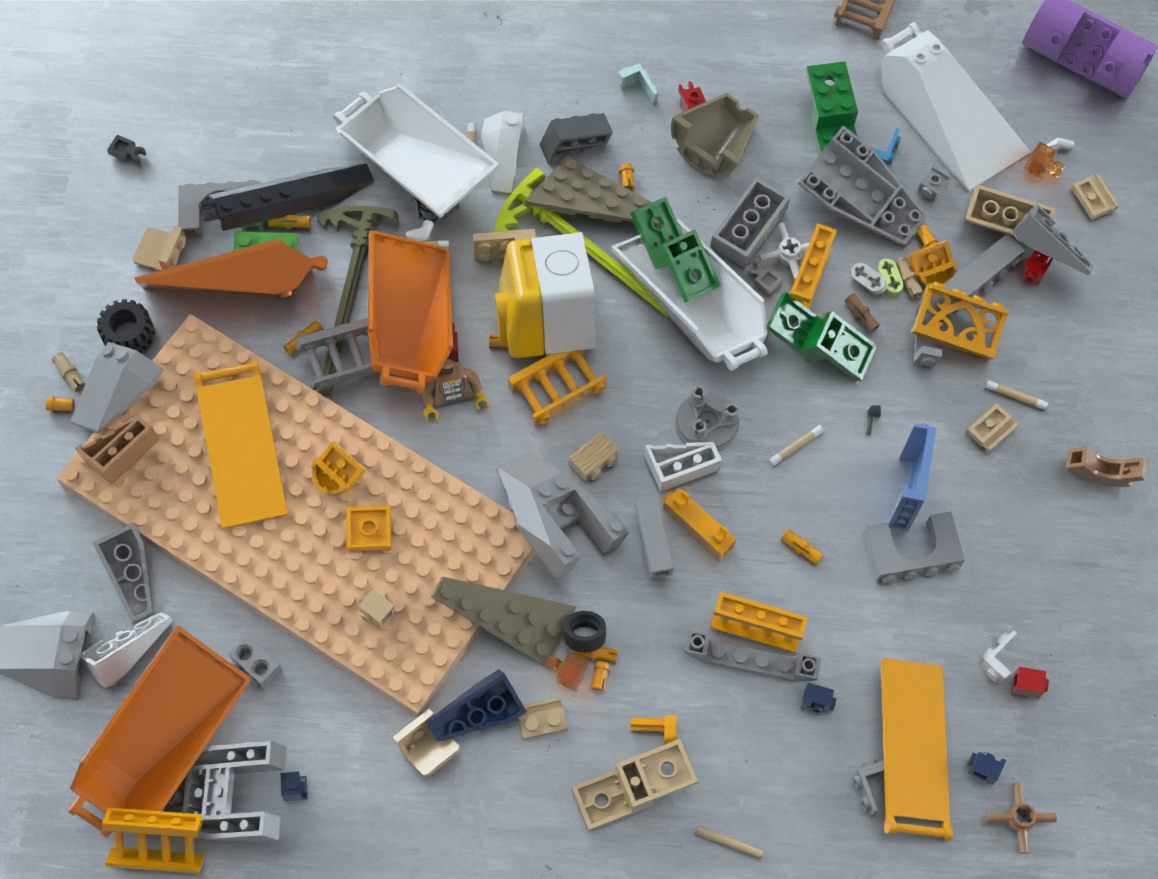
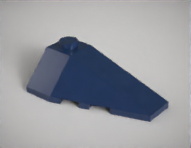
M498 669L476 683L428 719L426 723L439 742L473 731H482L489 727L508 724L527 711L505 673Z

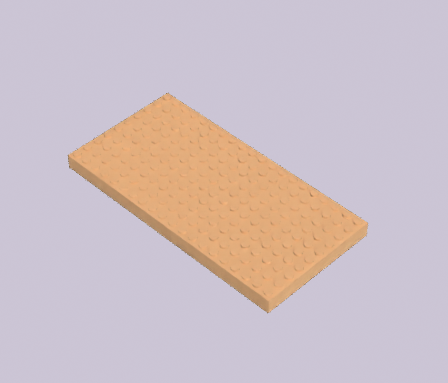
M190 314L152 360L164 369L154 385L101 433L94 432L83 446L94 441V437L98 435L102 437L113 431L115 426L137 415L153 427L160 440L112 485L83 461L78 452L57 477L58 482L62 488L122 527L134 523L142 540L417 718L426 711L482 630L481 627L431 598V595L441 577L509 591L536 553L517 528L515 514ZM253 360H258L288 515L223 529L193 373H205L249 364ZM248 372L205 381L203 386L252 377L254 373ZM332 441L340 445L367 469L349 491L342 494L324 493L318 490L312 482V462L323 454ZM391 505L392 550L347 552L346 507ZM373 589L391 602L396 611L381 629L373 622L368 624L360 616L359 601L364 594L370 593Z

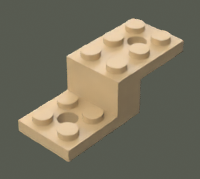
M535 229L473 234L474 260L482 262L491 259L504 260L507 245L515 240L529 239L531 241V238H536Z
M678 739L616 763L615 770L572 786V791L587 829L591 831L653 806L654 800L698 783V780L683 744ZM663 764H670L673 766L674 772L671 775H664L661 772V766ZM598 795H605L608 798V803L605 806H598L595 798Z

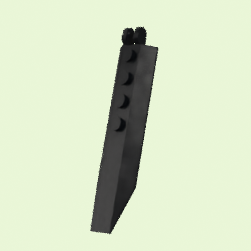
M367 163L324 168L209 195L210 199L200 202L198 207L202 211L215 208V210L204 213L202 217L205 221L219 219L222 231L285 217L290 214L293 215L339 204L372 183L374 179Z

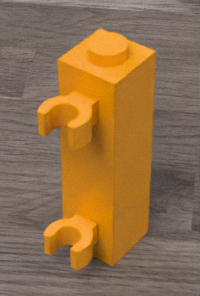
M680 488L675 492L670 491L663 499V510L716 559L721 561L735 547L737 539L729 533V530L723 525L721 526L691 499V496L686 491Z

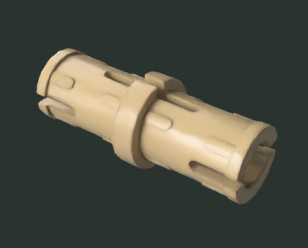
M902 257L898 259L895 263L911 298L916 299L922 296L921 294H924L907 258Z
M57 353L61 361L54 355L51 359L52 362L60 370L61 377L69 382L74 392H80L81 390L77 383L82 389H84L86 383L78 375L77 368L69 363L64 353Z

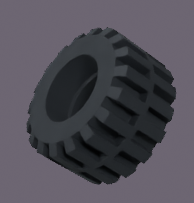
M122 299V302L119 303L116 300L113 301V305L110 306L108 304L105 306L106 310L100 312L101 318H97V331L103 344L106 346L110 342L134 349L139 353H143V348L147 350L149 347L148 342L152 343L154 339L152 335H155V330L146 308L140 303L136 304L135 300L127 302V299ZM131 322L136 324L135 328L129 333H116L118 327L124 323Z

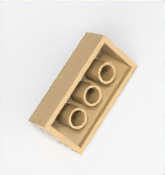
M977 184L968 206L965 221L1014 236L1013 231L1017 224L1036 204L1052 218L1056 208Z

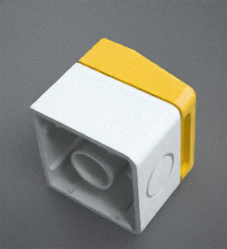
M582 232L531 238V241L529 239L511 241L506 249L499 281V293H494L500 340L507 339L509 355L513 358L544 355L543 352L545 354L596 348L595 293Z

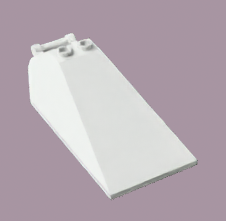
M913 22L907 26V29L890 39L886 38L881 41V46L887 53L881 61L882 93L968 193L974 190L977 184L982 185L1031 154L1028 147L957 60L930 31L927 30L921 33L918 25ZM910 35L914 38L897 49L893 47V45Z
M400 83L394 88L381 91L373 98L363 91L343 111L333 115V118L339 124L336 130L342 137L440 218L500 167L497 161ZM365 104V105L362 106L358 111H356L353 115H351L349 118H347L350 114H352L355 110H357L361 105Z
M677 219L683 234L691 231L684 223ZM640 235L611 246V251L710 361L718 363L723 360L727 368L733 371L747 361L767 355V348L763 344L767 336L765 300L702 240L701 243L721 286L684 303L668 265L655 270ZM692 270L691 277L697 281L698 275ZM751 347L754 349L736 358L733 356Z

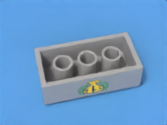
M755 177L712 235L710 248L745 268L787 211L790 196Z

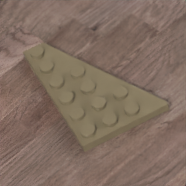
M566 157L525 199L524 206L527 208L530 205L544 207L545 211H557L558 213L575 215V213L590 215L589 218H601L606 221L620 223L621 220L634 222L630 212L652 202L579 162ZM654 218L653 224L659 229L660 223Z

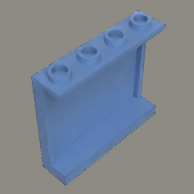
M914 423L899 456V460L912 462L908 488L903 489L888 519L889 528L909 532L925 501L936 428L931 427L929 424Z

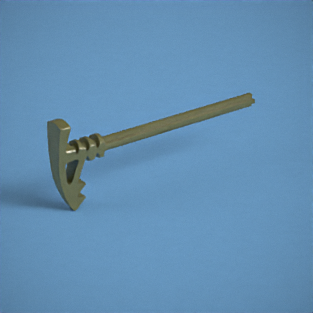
M345 206L330 209L316 215L318 222L324 229H327L328 224L331 223L336 231H339L342 225L354 231L352 235L353 240L350 243L353 252L334 327L348 323L364 255L369 249L370 230L375 231L374 227L377 221L394 228L397 227L399 215L393 209L372 206ZM350 217L361 218V220H360V222H359V221H356V220H354V219H352V218H350ZM339 341L335 344L339 355L341 352L343 341ZM329 351L327 352L323 368L325 376L336 372ZM332 385L329 389L323 391L318 389V393L324 397L330 396Z

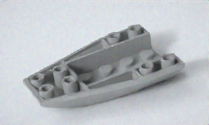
M842 126L798 183V185L828 209L903 246L908 243L927 217L926 213L875 150L845 126Z

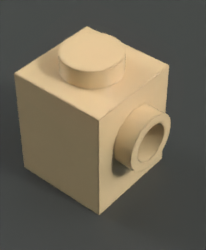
M374 589L370 593L364 594L359 601L361 618L368 624L373 622L380 629L396 612L394 605Z

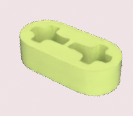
M883 259L878 264L877 272L887 282V288L884 292L890 297H897L901 294L904 286L896 263L892 259ZM884 266H886L887 269L891 268V269H890V272H889V275H888L887 270H886V269H883ZM891 281L894 286H897L896 290H894L893 287H890Z

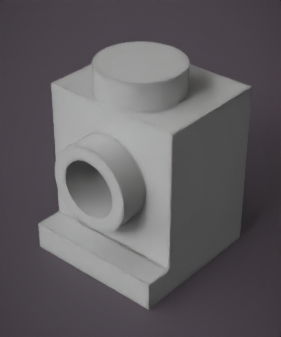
M934 164L920 182L918 191L924 197L935 201L947 186L951 174Z

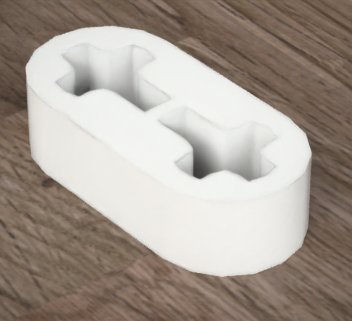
M857 263L852 267V277L868 291L879 295L886 290V280L871 267L864 263ZM864 270L867 277L858 275L857 272ZM873 279L875 282H880V287H874L871 280Z

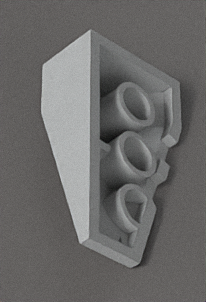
M1036 204L1015 227L1013 231L1015 238L1020 243H1025L1028 247L1089 275L1094 267L1078 247H1071L1066 233L1058 232L1054 227L1056 222Z
M129 524L92 542L131 621L134 622L152 613L144 542L135 524Z

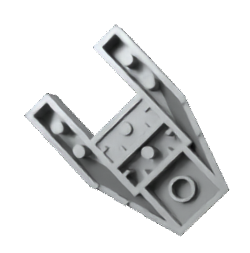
M528 452L496 467L503 491L507 492L510 501L508 503L510 510H513L515 514L517 528L555 578L571 571L581 557L561 528L579 521L604 554L619 547L629 534V531L617 515L562 472L532 453Z
M274 741L209 747V750L200 754L162 812L201 814L203 822L198 838L204 840L279 841L280 816L266 811L231 814L234 774L285 770L287 747Z

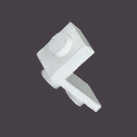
M1014 630L1009 635L1005 632L997 641L999 646L995 650L989 648L982 656L985 660L980 666L986 671L987 676L992 681H997L999 684L1011 672L995 656L1017 634Z

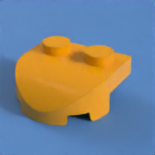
M942 241L908 254L911 268L916 273L918 282L924 286L933 284V282L945 284L957 272V261H953L948 241Z
M332 441L323 454L312 462V482L318 490L324 493L342 494L349 491L367 469L340 445Z

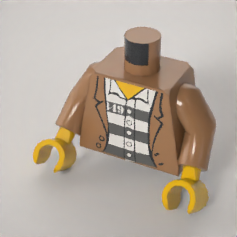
M446 359L437 378L430 383L425 382L423 399L426 408L423 414L428 421V414L434 412L435 420L438 418V413L433 408V404L438 406L474 397V394L477 396L475 401L478 409H480L479 401L481 400L486 401L488 407V398L482 394L483 388L477 373L469 368H464L460 361L453 362L451 359Z

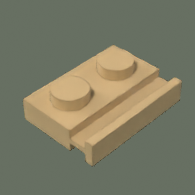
M1099 174L1076 182L1071 187L1091 220L1105 215L1112 210H1117L1119 206Z
M996 403L973 423L966 433L989 453L1012 433L1019 423L1015 422Z
M560 697L523 705L527 712L518 717L523 741L568 730Z

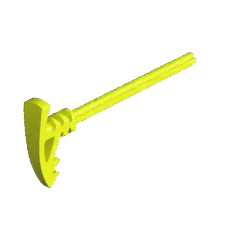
M535 168L505 201L498 215L494 232L509 231L507 228L518 227L516 219L533 212L535 218L540 217L541 223L545 224L547 222L562 234L578 233L579 231L556 214L555 211H545L544 207L530 205L529 208L524 206L525 199L534 191L533 188L539 186L546 179L545 173L539 168ZM519 200L523 202L522 205L511 210ZM583 235L586 253L667 318L669 317L631 272Z

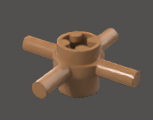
M1013 783L1015 805L1009 809L1007 814H986L985 819L986 823H1008L1011 829L1018 832L1020 854L1029 853L1027 831L1035 823L1056 822L1057 816L1056 813H1036L1031 805L1024 803L1022 783ZM1017 812H1021L1020 816L1022 818L1026 817L1027 822H1019L1017 820Z

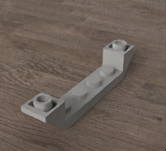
M688 630L684 653L705 664L791 682L818 680L821 657L799 653L797 658L709 640L710 634Z

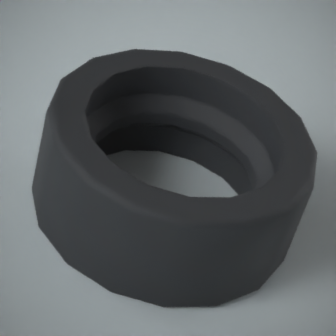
M579 611L569 615L565 620L563 626L564 640L570 649L582 653L594 652L605 643L606 624L599 614L592 611ZM579 627H591L597 633L584 637L578 636L572 631Z

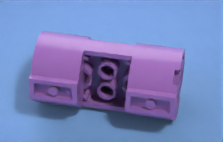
M1044 0L1022 41V45L1125 99H1128L1133 92L1134 87L1141 79L1158 48V45L1071 0Z

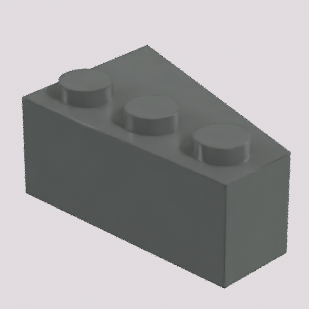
M592 113L564 119L556 118L550 121L539 145L549 164L554 162L553 158L562 155L566 158L571 156V152L580 149L585 152L606 145L613 131L604 113Z

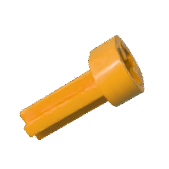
M665 715V718H631V731L664 732V745L676 740L677 715Z

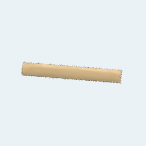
M701 826L697 827L695 833L698 836L759 859L762 858L764 850Z

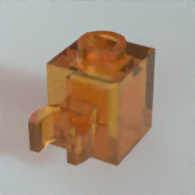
M1039 142L1028 158L1024 169L1031 175L1042 178L1048 170L1054 177L1059 178L1065 165L1054 161L1057 150Z
M568 653L564 662L550 655L546 662V667L558 671L556 676L557 683L577 692L588 670L589 662L586 661L584 656L574 653V655Z

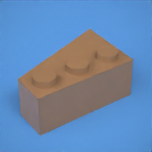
M137 415L115 426L113 431L102 437L98 435L94 437V441L83 447L79 445L75 449L83 461L112 485L160 439L153 427Z

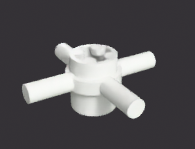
M780 223L777 225V229L782 242L778 245L777 250L759 254V260L763 262L778 258V262L782 266L791 268L795 280L799 272L797 261L800 259L801 253L807 251L809 243L800 245L799 241L795 238H789L785 224Z

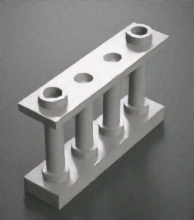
M368 318L297 337L295 344L297 352L304 351L308 354L316 375V379L312 381L311 389L323 391L329 389L331 385L377 372L373 371L371 363H364L355 339L360 335L368 337ZM343 340L348 342L357 367L344 369L335 345L337 342ZM325 346L328 348L337 373L324 375L315 351L318 347Z

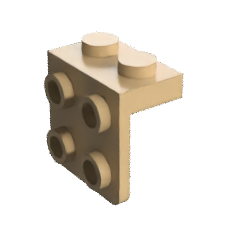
M174 225L171 233L151 227L147 228L133 256V262L157 271L174 267L178 262L182 248L186 244L183 229Z
M427 709L393 736L401 753L424 777H429L460 752L459 745L452 738L439 742L436 740L426 723L428 719L434 716L430 709Z

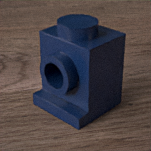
M807 683L800 710H805L806 707H809L815 713L828 712V710L833 711L837 699L833 697L834 690Z
M972 752L967 762L970 765L967 773L993 785L998 780L1006 760L1002 758L1000 761H997L995 756L987 752H978L977 754Z
M299 771L280 773L281 796L285 802L308 800L307 776H301Z

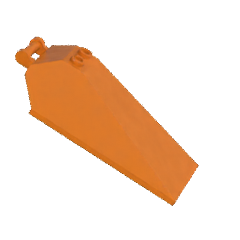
M370 230L368 249V339L373 371L381 372L380 385L387 386V384L413 389L417 393H423L425 382L430 383L437 378L453 348L449 248ZM389 374H391V375H396V376H401V377H406V378H410V379H415L416 381L408 380V379H403V378H399V377H394V376H389Z
M282 238L135 277V281L143 288L264 296L280 295L281 299L293 296V292L299 288L312 269L325 270L328 260L323 255L310 258L284 244Z
M177 625L80 762L70 787L71 791L77 794L78 797L71 804L68 812L73 816L78 815L100 830L101 835L108 838L113 831H102V820L82 807L85 801L105 814L108 807L162 811L252 678Z

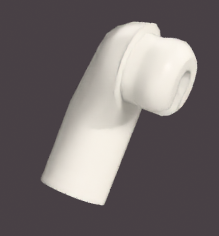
M1056 138L1045 146L1046 156L1054 157L1060 148L1071 151L1074 148V141Z
M425 220L421 228L409 230L406 233V239L415 241L427 240L434 226L433 222Z

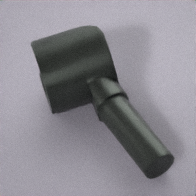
M872 405L867 411L868 426L866 434L868 435L872 433L874 417H881L880 405Z

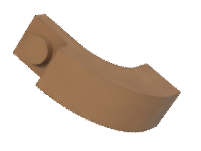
M1089 447L1069 449L1066 469L1087 481L1107 486L1129 487L1132 486V482L1146 480L1149 460L1145 457L1125 460L1110 459L1098 455Z

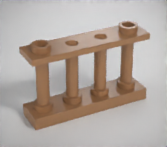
M844 0L842 6H837L834 14V17L837 18L835 26L839 27L842 18L871 27V30H874L872 38L880 40L895 0H886L884 4L881 3L880 5L867 0ZM848 3L877 12L879 18H874L873 20L847 11L846 8Z

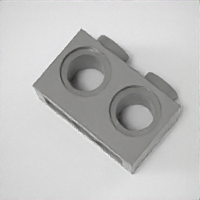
M249 635L229 653L232 659L230 663L239 670H243L252 678L249 683L254 687L259 685L264 689L283 671L280 664ZM244 653H252L248 660H241V656ZM259 668H268L264 675L256 674Z

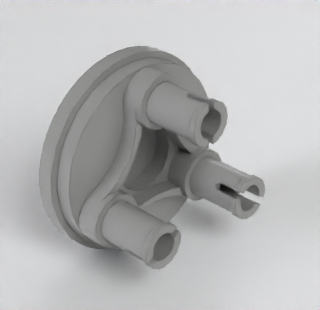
M697 385V388L693 387L692 394L680 405L675 419L676 431L685 445L686 443L714 442L717 451H721L728 447L737 436L739 429L738 406L719 394L706 392L703 386Z

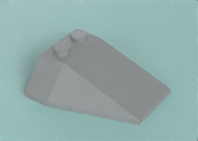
M108 342L95 359L70 422L101 433L154 385L164 369L134 349Z
M68 610L1 625L0 674L55 698L78 700L82 677L78 674L84 637L85 634H90L94 613L90 611Z

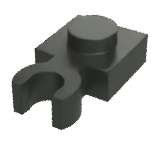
M116 135L107 149L109 155L123 161H127L130 157L136 164H141V159L136 157L138 154L144 156L147 154L143 147H136L134 141L120 135Z

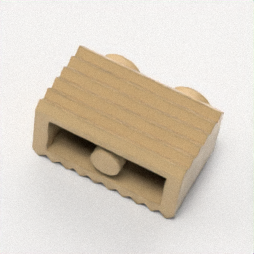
M601 432L569 457V465L585 482L589 479L594 480L601 474V469L605 466L611 467L618 460L619 450Z

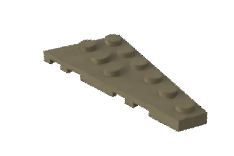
M441 577L431 595V598L542 665L547 664L564 632L565 620L574 613L577 607L447 577Z

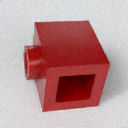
M1018 667L1014 672L1012 694L1039 699L1048 691L1049 679H1046V671Z

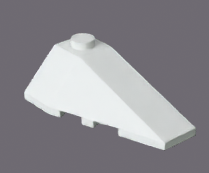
M502 111L484 119L481 135L484 152L500 164V167L489 176L492 193L511 195L513 191L524 128V113Z
M162 612L137 623L132 631L123 632L122 630L116 633L115 639L106 643L100 640L86 648L81 653L80 662L98 684L105 688L113 686L120 678L126 675L173 620Z

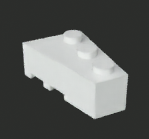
M714 442L686 443V445L666 444L665 446L645 445L644 449L645 459L660 492L720 470L722 463Z

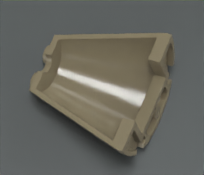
M725 93L675 115L671 121V136L678 144L676 149L693 168L712 176L717 174L726 175L738 166L759 115L749 108H740L738 100Z

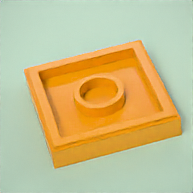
M391 505L346 507L347 552L392 550Z

